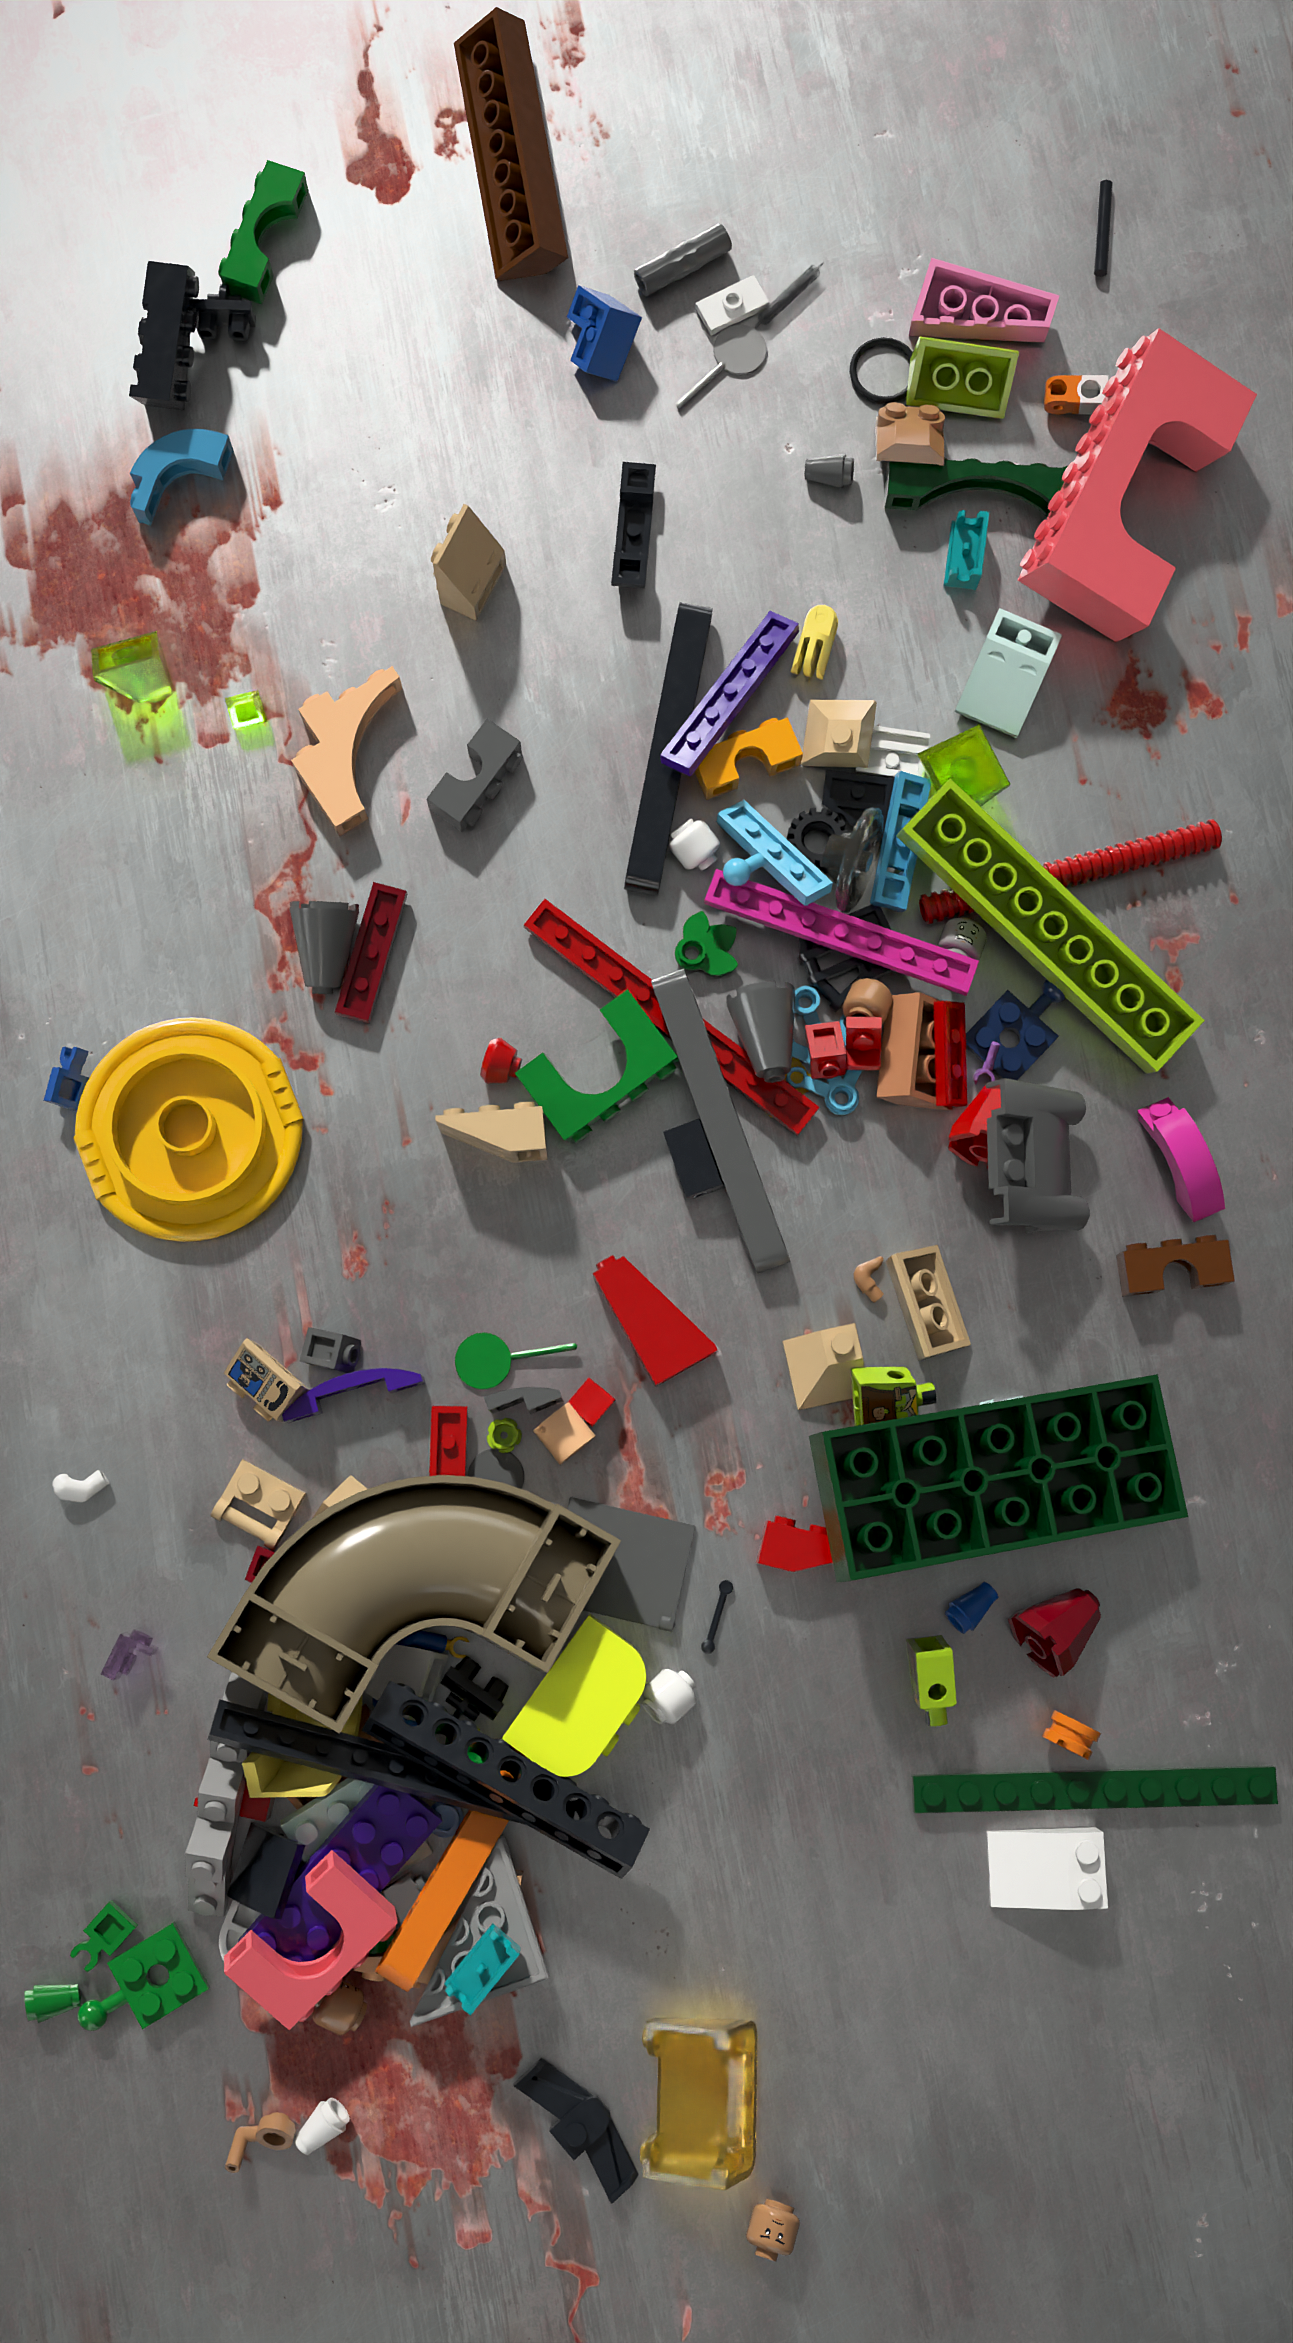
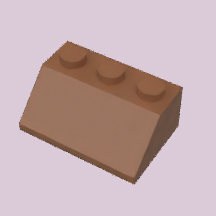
M920 992L892 995V1005L884 1021L881 1068L877 1080V1098L897 1105L946 1111L953 1109V1107L936 1106L934 1002L940 1000Z

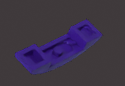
M390 1368L366 1369L343 1374L325 1381L303 1394L287 1408L282 1417L284 1422L292 1423L323 1414L320 1399L382 1381L386 1382L390 1393H395L426 1384L425 1379L421 1374Z

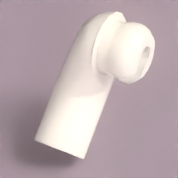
M97 1470L84 1481L74 1480L67 1474L58 1475L53 1481L55 1495L62 1500L74 1502L87 1501L109 1484L108 1479L100 1470Z

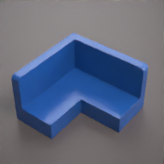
M578 285L567 318L581 327L582 330L570 361L587 373L617 381L642 317L614 297Z

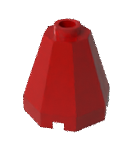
M985 1085L952 1125L949 1134L948 1150L967 1164L978 1166L979 1161L988 1163L987 1118L992 1117L991 1110L1001 1108L1000 1089H988Z

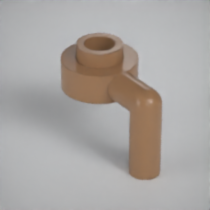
M275 2112L262 2117L259 2126L239 2127L235 2132L225 2169L231 2173L239 2172L248 2142H259L261 2145L273 2150L290 2148L296 2132L295 2124L287 2115Z

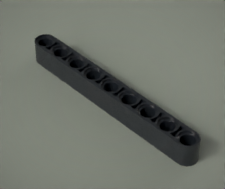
M679 602L626 873L625 890L657 896L659 894L682 775L681 772L662 764L660 754L694 711L713 608L682 602Z

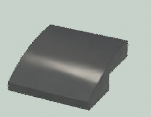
M542 1387L514 1388L484 1396L488 1410L492 1414L525 1402L530 1414L563 1402L559 1390Z

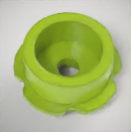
M511 1418L496 1419L488 1427L489 1435H487V1442L491 1448H497L501 1453L513 1451L514 1446L521 1442L522 1432L517 1428L516 1421ZM506 1432L508 1434L507 1438H501V1433Z

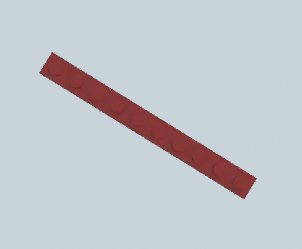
M544 899L524 923V929L615 998L628 989L658 1031L672 1041L651 983L652 979L547 899ZM703 1019L725 1081L798 1136L819 1110V1106L785 1080L767 1083L764 1081V1078L757 1077L746 1051Z

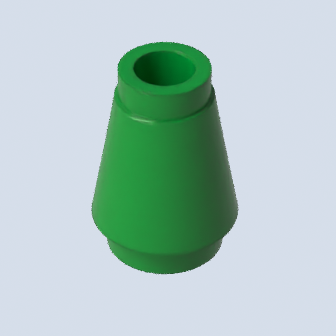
M79 1984L33 1985V1989L24 1991L28 2022L37 2020L38 2023H41L74 2008L81 2007Z

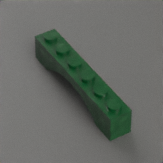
M945 457L944 466L888 461L884 508L917 511L929 502L947 494L967 490H987L1019 498L1048 517L1051 511L1048 509L1049 502L1055 493L1061 490L1064 484L1062 475L1068 466L1063 468L1048 467L1043 463L1015 465L1010 461L985 463L973 458L956 461L948 460Z

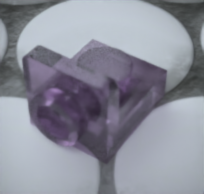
M133 1629L131 1634L128 1632L121 1633L101 1675L111 1680L121 1678L122 1674L127 1676L137 1658V1655L133 1654L134 1649L152 1656L156 1654L159 1647L151 1644L153 1640L151 1636L139 1630Z

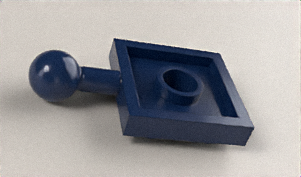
M1047 979L1042 986L1043 994L1029 1008L1007 990L966 1033V1048L982 1063L986 1061L991 1043L998 1042L1000 1044L992 1070L1000 1079L1006 1078L1018 1081L1059 1037L1039 1018L1052 1003H1059L1066 999L1062 991ZM1004 1030L1014 1031L1019 1038L1018 1045L1013 1048L1003 1046L1000 1042V1033Z

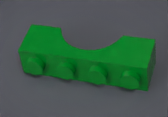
M267 160L263 171H259L256 175L253 196L251 200H247L244 204L242 211L243 220L239 229H234L230 240L231 249L227 258H222L218 269V275L221 278L222 284L229 285L230 294L241 295L243 299L261 305L274 277L269 258L259 249L261 238L272 225L283 220L297 219L309 191L305 172Z

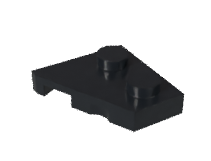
M826 770L821 806L828 809L831 813L835 812L838 814V818L843 819L844 822L878 845H882L894 779Z

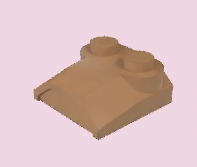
M892 402L880 408L875 424L876 461L925 463L944 466L943 429L945 415L939 411L938 407L933 405L906 407L901 403Z

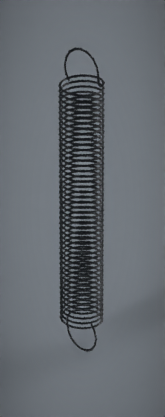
M811 265L792 283L794 284L792 287L790 285L779 295L780 300L776 298L765 308L766 313L762 311L758 315L762 319L768 320L764 325L769 324L778 315V312L780 313L820 276V272L818 275L815 274L816 271L812 268L814 265Z

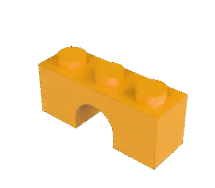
M788 717L779 721L778 718H771L762 722L759 728L749 732L746 730L736 731L727 737L728 740L715 744L694 772L705 799L709 800L738 789L739 776L735 765L741 759L752 757L760 760L770 777L800 766L803 752Z

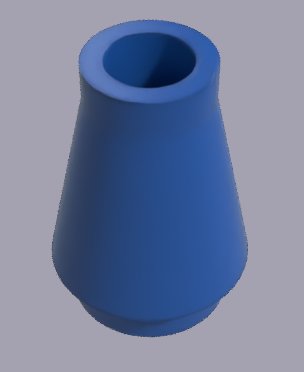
M984 1581L975 1589L950 1602V1608L945 1611V1615L959 1632L965 1634L968 1630L974 1631L999 1596L995 1589Z

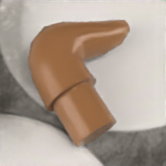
M881 1256L860 1264L855 1268L853 1274L857 1287L873 1303L884 1295L875 1284L876 1282L871 1278V1274L878 1270L884 1259Z

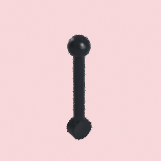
M724 1580L719 1584V1591L721 1593L707 1639L701 1644V1649L706 1654H710L715 1650V1643L713 1642L727 1594H730L733 1590V1584L728 1580Z

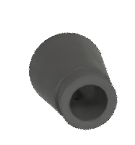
M846 454L806 459L805 480H812L839 488H844V485H852L854 458L846 457Z

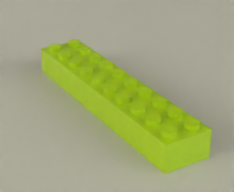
M951 778L896 835L1049 982L1059 988L1075 1007L1146 1074L1158 1072L1205 1021Z

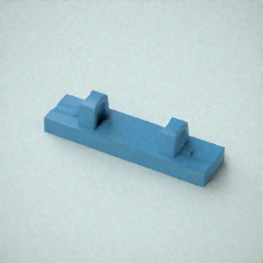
M903 771L895 774L870 900L872 905L901 913L907 909L917 855L896 835L928 802L931 779ZM887 868L901 870V872L897 874L887 872Z

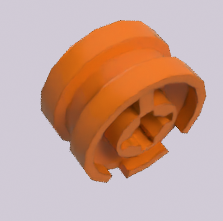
M1054 1710L1051 1716L1053 1723L1050 1728L1045 1729L1042 1737L1089 1760L1093 1753L1090 1748L1093 1742H1098L1101 1733Z

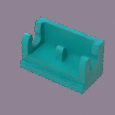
M961 510L958 512L956 520H952L943 586L971 590L977 589L982 576L990 512L980 511L976 518H967L966 510Z
M492 1923L444 1982L446 1986L445 1992L449 1997H456L462 2003V2009L471 2016L520 1955L521 1947Z

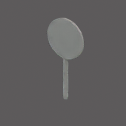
M744 324L731 325L723 329L718 334L714 343V356L718 365L677 402V408H682L723 369L735 375H745L757 370L762 365L766 356V343L761 333L755 328Z

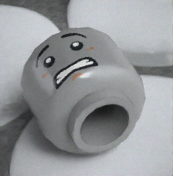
M968 917L955 918L948 921L944 926L938 946L980 960L987 935L983 927L974 919Z

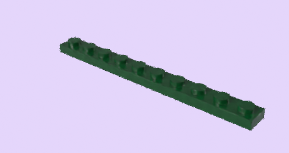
M1276 1767L911 1775L914 1813L1278 1804Z

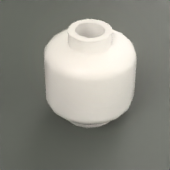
M690 818L670 834L673 839L669 843V848L684 868L690 870L698 866L703 871L718 859L714 853L719 849L720 842L703 820L694 822Z
M664 1669L645 1686L642 1706L657 1723L675 1724L696 1703V1697L693 1689L696 1687L695 1683L684 1671L676 1673L673 1670Z

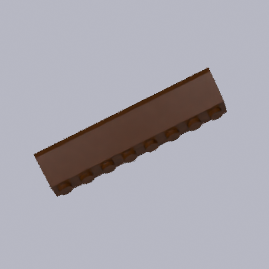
M495 7L454 42V49L495 279L505 281L547 274L568 259V253L525 20Z

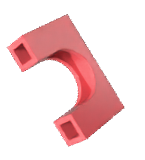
M333 1850L305 1876L306 1892L339 1922L342 1928L339 1940L331 1951L313 1961H292L282 1957L256 1933L250 1930L224 1956V1974L288 2030L298 2021L304 2022L312 2014L316 2004L325 1995L329 1996L334 1993L340 1986L342 1978L352 1968L357 1969L367 1959L369 1951L379 1941H386L393 1934L398 1923L395 1906Z

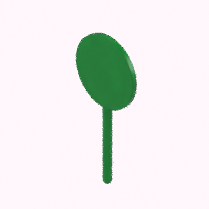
M476 1333L467 1337L458 1347L455 1355V1367L459 1377L467 1385L476 1389H490L499 1385L507 1377L511 1368V1360L572 1351L577 1349V1344L571 1343L510 1353L506 1343L498 1336L490 1333Z

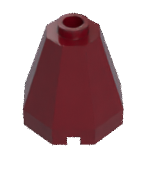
M1075 1588L1017 1611L1008 1619L1013 1637L1021 1647L1026 1642L1031 1648L1032 1652L1026 1654L1029 1659L1051 1677L1055 1678L1059 1675L1064 1676L1078 1661L1101 1618L1100 1602L1089 1590L1083 1591L1080 1588Z

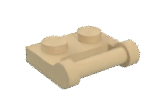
M242 1459L224 1493L214 1506L211 1517L218 1521L226 1520L264 1541V1546L274 1551L307 1493ZM235 1497L277 1519L275 1526L271 1529L232 1508L231 1505Z

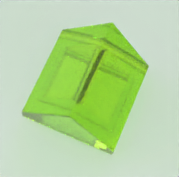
M258 690L225 698L234 730L267 722L262 697Z

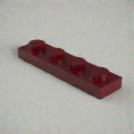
M373 882L336 1005V1015L370 1024L408 894L406 890Z

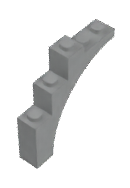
M231 1672L222 1700L264 1711L268 1692ZM210 1741V1759L198 1791L197 1820L185 1853V1877L189 1878L188 1911L197 1912L204 1916L215 1915L224 1917L228 1906L227 1893L229 1890L235 1837L246 1784L242 1762L250 1755L251 1751Z

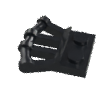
M871 904L847 914L891 930L884 912L879 906ZM799 938V956L797 959L800 965H804L809 975L807 981L810 987H815L831 1003L829 1007L834 1012H837L843 1006L854 982L866 978L877 979L893 972V970L853 956L848 960L821 970L817 959L836 950L822 945L813 948V942ZM855 968H858L860 973L841 993L827 981Z

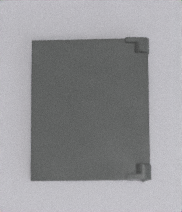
M570 1497L567 1508L569 1511L621 1540L583 1611L672 1632L675 1627L674 1621L695 1525Z

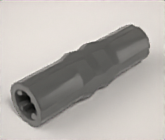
M719 223L692 239L682 241L677 247L668 249L661 256L634 270V278L639 289L645 296H648L674 281L683 279L689 273L698 271L703 265L732 250L730 236L725 227Z

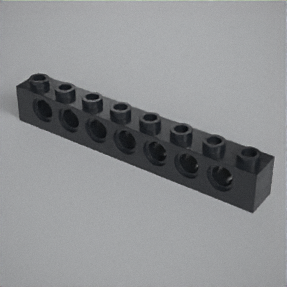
M391 1680L389 1681L362 1728L363 1732L620 1879L632 1869L650 1831V1828L644 1826L635 1815L616 1810L609 1806V1802L605 1798L596 1794L590 1795L578 1788L572 1779L555 1775L536 1762L513 1751L507 1742L501 1739H492L480 1732V1729L474 1723L467 1720L461 1721L450 1715L441 1704L428 1702L417 1696L415 1691L405 1684H396ZM408 1715L413 1717L418 1726L406 1724L402 1716ZM435 1734L446 1736L450 1744L444 1745L439 1743ZM468 1752L479 1755L482 1763L478 1764L471 1761L468 1757ZM500 1771L509 1772L513 1776L514 1782L504 1780ZM533 1789L541 1790L545 1794L547 1801L537 1799ZM566 1808L574 1809L579 1816V1820L569 1817ZM598 1826L607 1828L611 1834V1839L602 1836Z

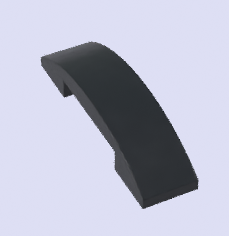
M623 462L611 586L645 588L656 464Z

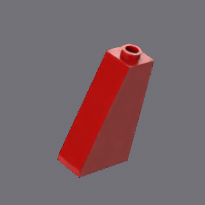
M612 1255L595 1265L598 1270L593 1273V1278L655 1387L717 1353L716 1345L624 1256L616 1260L615 1256Z

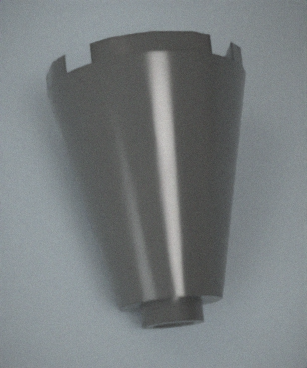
M299 901L290 902L289 910L305 987H312V994H333V988H340L359 915V904L349 906V903L309 901V904H301V908H299Z
M775 981L758 982L736 989L737 996L734 998L731 997L730 993L726 996V1004L755 1074L759 1078H764V1081L767 1083L784 1080L785 1074L791 1071L795 988L788 982H785V988L776 987Z

